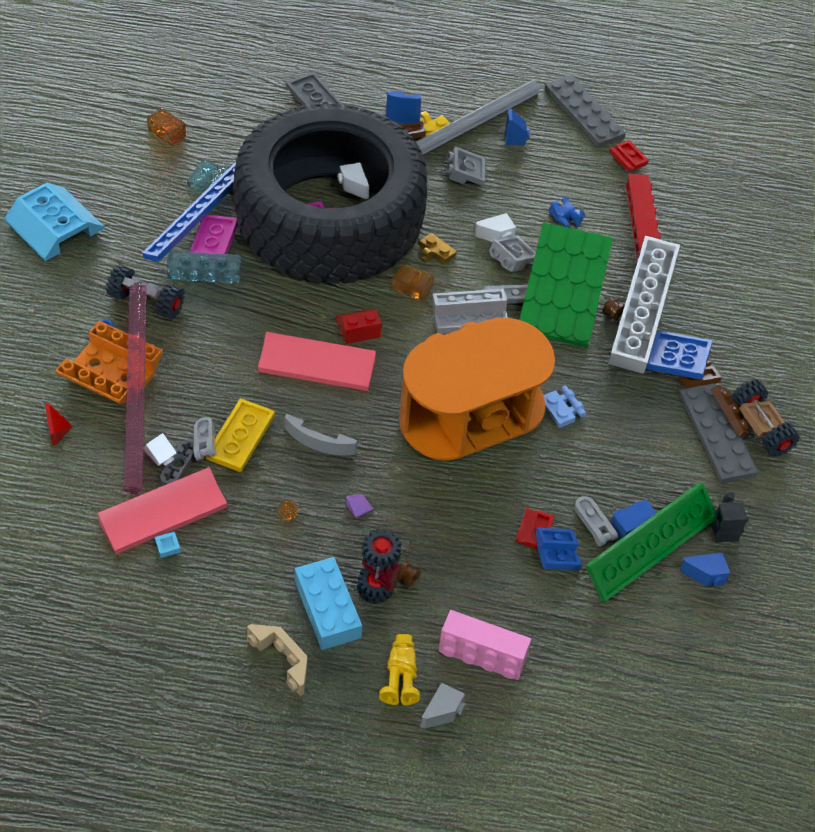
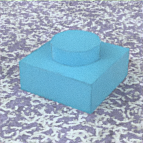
M175 532L155 537L160 558L181 553Z

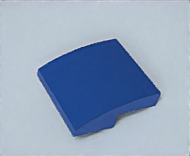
M403 91L387 92L385 117L399 123L411 124L420 122L421 94L404 95Z
M536 529L537 546L544 569L580 570L582 563L576 552L579 543L573 530Z

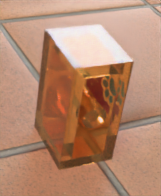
M162 108L147 117L148 130L171 146L186 136L185 123Z

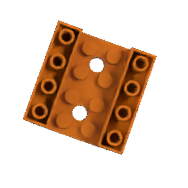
M98 321L88 333L90 343L74 361L66 358L55 370V373L119 404L132 403L154 377L163 350L104 322ZM93 363H99L98 366H90ZM124 378H131L130 381H122Z

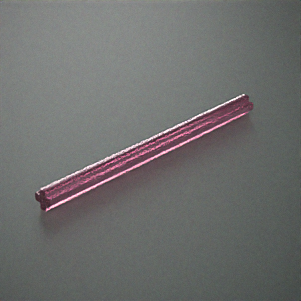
M140 282L130 285L124 491L131 494H138V492L143 491L147 286L141 285Z

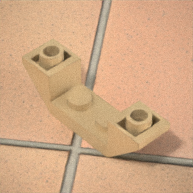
M254 624L247 626V640L251 646H256L261 652L274 643L275 648L287 656L288 662L293 667L287 671L286 683L293 692L296 691L302 696L306 682L307 655L281 627Z

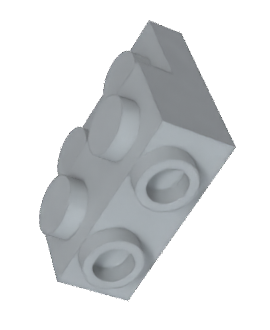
M455 147L452 152L448 153L446 161L449 164L446 168V173L449 174V179L461 184L468 180L483 185L485 182V157Z
M517 235L496 239L489 249L490 255L500 261L503 268L511 272L523 270L526 264L533 263L536 253Z

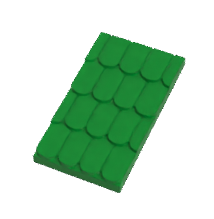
M543 222L520 320L537 328L548 340L588 348L613 237Z

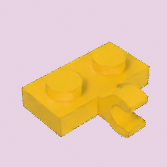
M427 111L420 113V116L423 117L420 119V122L423 121L426 136L450 124L442 115L431 120Z

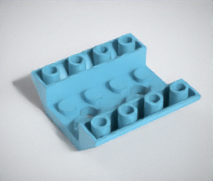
M45 183L18 197L5 217V221L44 261L60 254L59 243L84 230L91 237L105 229L104 225L64 187L51 183Z

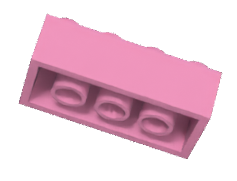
M450 610L441 631L438 652L443 653L447 657L461 659L467 664L480 666L486 671L497 672L508 679L519 680L527 659L531 638Z

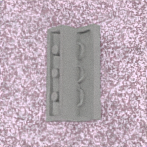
M504 289L433 293L432 295L434 322L437 333L444 334L457 331L464 324L472 321L478 324L493 318H508L506 313L507 298Z

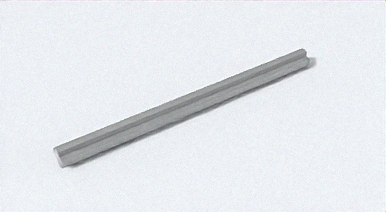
M532 80L421 138L416 143L424 155L540 93L539 89L541 86L535 80Z

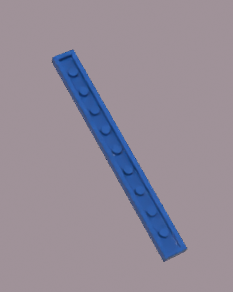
M236 162L142 252L144 259L159 262L233 189Z

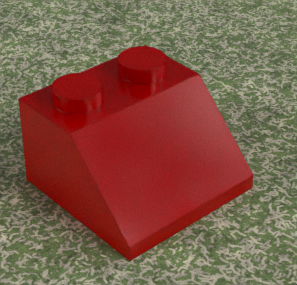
M369 308L339 314L335 317L345 344L381 337L382 322L377 309Z

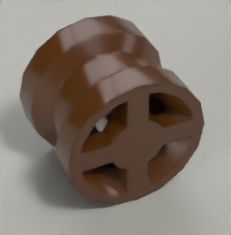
M613 297L605 303L602 311L605 314H609L613 320H617L623 314L625 306L619 304L617 299Z
M406 561L399 567L397 579L404 581V585L409 588L415 584L421 572L418 569L412 568V564Z

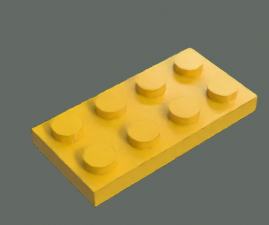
M240 398L215 438L217 454L211 457L208 455L205 458L242 472L275 417V411Z

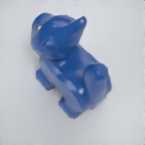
M568 197L561 199L563 203L561 206H559L558 200L551 203L549 214L554 217L556 222L563 224L564 227H569L568 219L572 218L574 224L579 227V224L585 217V213L580 209L577 210L569 202Z

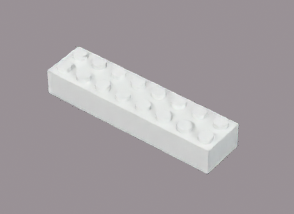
M645 236L608 364L644 374L680 245Z

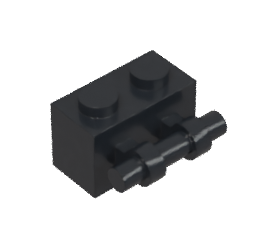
M731 491L727 492V495L723 497L722 504H719L711 525L715 543L739 541L741 534L744 533L745 524L749 520V514L745 510L743 502L734 503L735 494Z

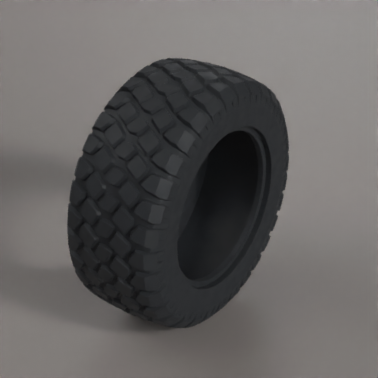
M324 103L294 107V110L288 109L280 112L278 115L266 119L264 123L259 124L253 129L252 133L243 141V145L240 147L234 170L233 196L237 222L242 237L255 255L260 256L261 260L266 264L275 266L276 270L284 274L291 273L292 277L299 279L308 278V281L320 283L322 280L326 281V283H339L340 280L351 282L357 281L358 278L365 279L375 276V273L378 274L389 269L390 266L402 260L403 256L407 255L415 244L422 228L427 201H425L428 191L426 164L421 149L414 141V138L396 122L379 113L375 114L374 111L365 108L359 109L358 106L347 104L342 106L336 103L324 105ZM360 163L369 188L376 195L361 204L351 207L321 208L302 203L288 195L285 190L307 178L337 176L340 173V166Z

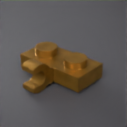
M432 233L419 241V246L423 249L421 253L424 254L420 259L425 263L435 257L441 263L446 264L456 257L457 251Z

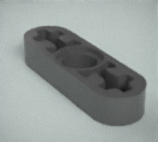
M183 440L175 451L177 453L173 456L175 460L166 465L160 475L162 486L179 480L184 476L195 458L194 442L192 440ZM177 461L184 463L182 467H175L173 464Z

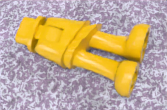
M398 634L392 644L390 657L387 662V668L390 671L389 685L383 687L379 692V699L384 703L390 705L398 704L400 675L403 676L401 703L403 705H412L420 700L419 690L413 687V679L417 677V667L412 635Z

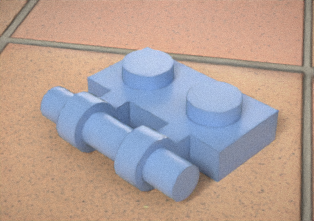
M563 386L560 389L563 395H559L556 390L544 395L545 410L558 428L575 422V414H578L581 418L587 414L583 404L577 401L574 392L569 390L567 386ZM569 401L572 407H568L566 405V402Z

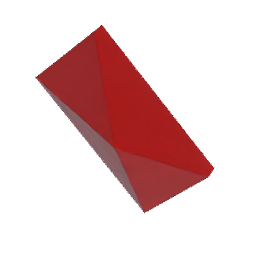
M44 403L52 446L57 445L73 426L49 403Z

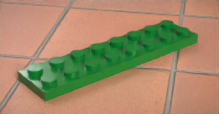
M697 483L585 565L601 601L610 599L713 521L716 511L704 483Z

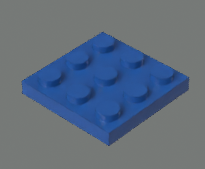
M657 331L647 363V369L702 380L712 340Z

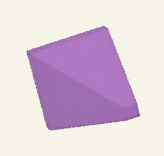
M363 494L346 497V506L355 518L373 510Z

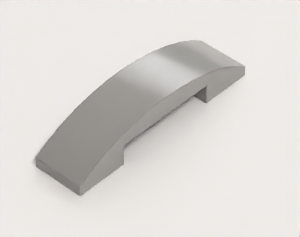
M289 414L285 415V429L293 438L305 446L333 455L356 454L357 440L339 434L337 439L305 428L304 420Z

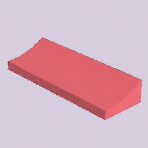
M266 332L258 364V372L368 391L375 366L376 351Z
M210 467L103 510L98 513L100 526L115 554H119L157 536L164 535L228 508Z

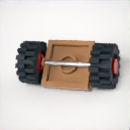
M752 379L751 382L746 381L745 385L744 383L741 384L742 387H738L737 391L733 392V396H731L732 401L738 405L739 410L758 437L764 438L762 439V444L769 454L776 457L777 455L781 456L782 453H787L788 450H792V447L796 446L797 442H799L800 436L792 424L784 422L770 401L765 402L769 393L761 381Z

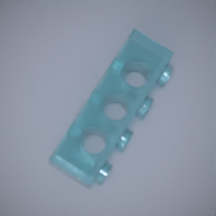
M169 251L166 266L167 278L240 283L241 255Z

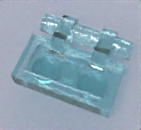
M202 160L187 180V186L203 191L205 187L209 188L227 171L228 167L223 166L222 169L218 170V164Z

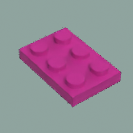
M206 215L202 219L190 249V256L225 260L238 227L237 218Z

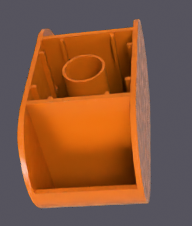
M493 318L478 324L472 321L449 334L436 333L431 335L425 342L416 346L409 353L404 363L399 425L404 438L421 454L436 460L448 461L462 458L534 430L541 423L545 413V398L539 386L551 377L555 364L554 351L550 342L534 326L512 318Z

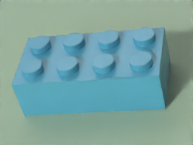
M332 557L295 568V584L321 650L360 639L362 636V624L335 558Z

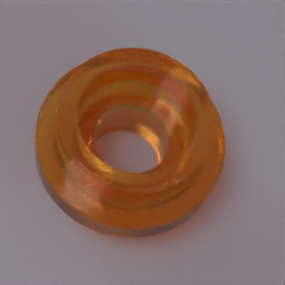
M284 501L278 508V514L284 520H292L298 515V507L292 501Z

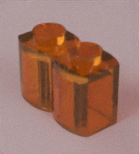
M405 264L401 265L392 278V287L396 291L408 293L415 299L424 300L434 286V276Z

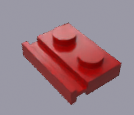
M630 140L620 143L614 148L610 147L609 153L628 173L633 169L637 170L648 165L649 160Z
M527 507L515 543L520 542L524 546L538 550L536 529L551 528L555 515L539 510L533 511Z

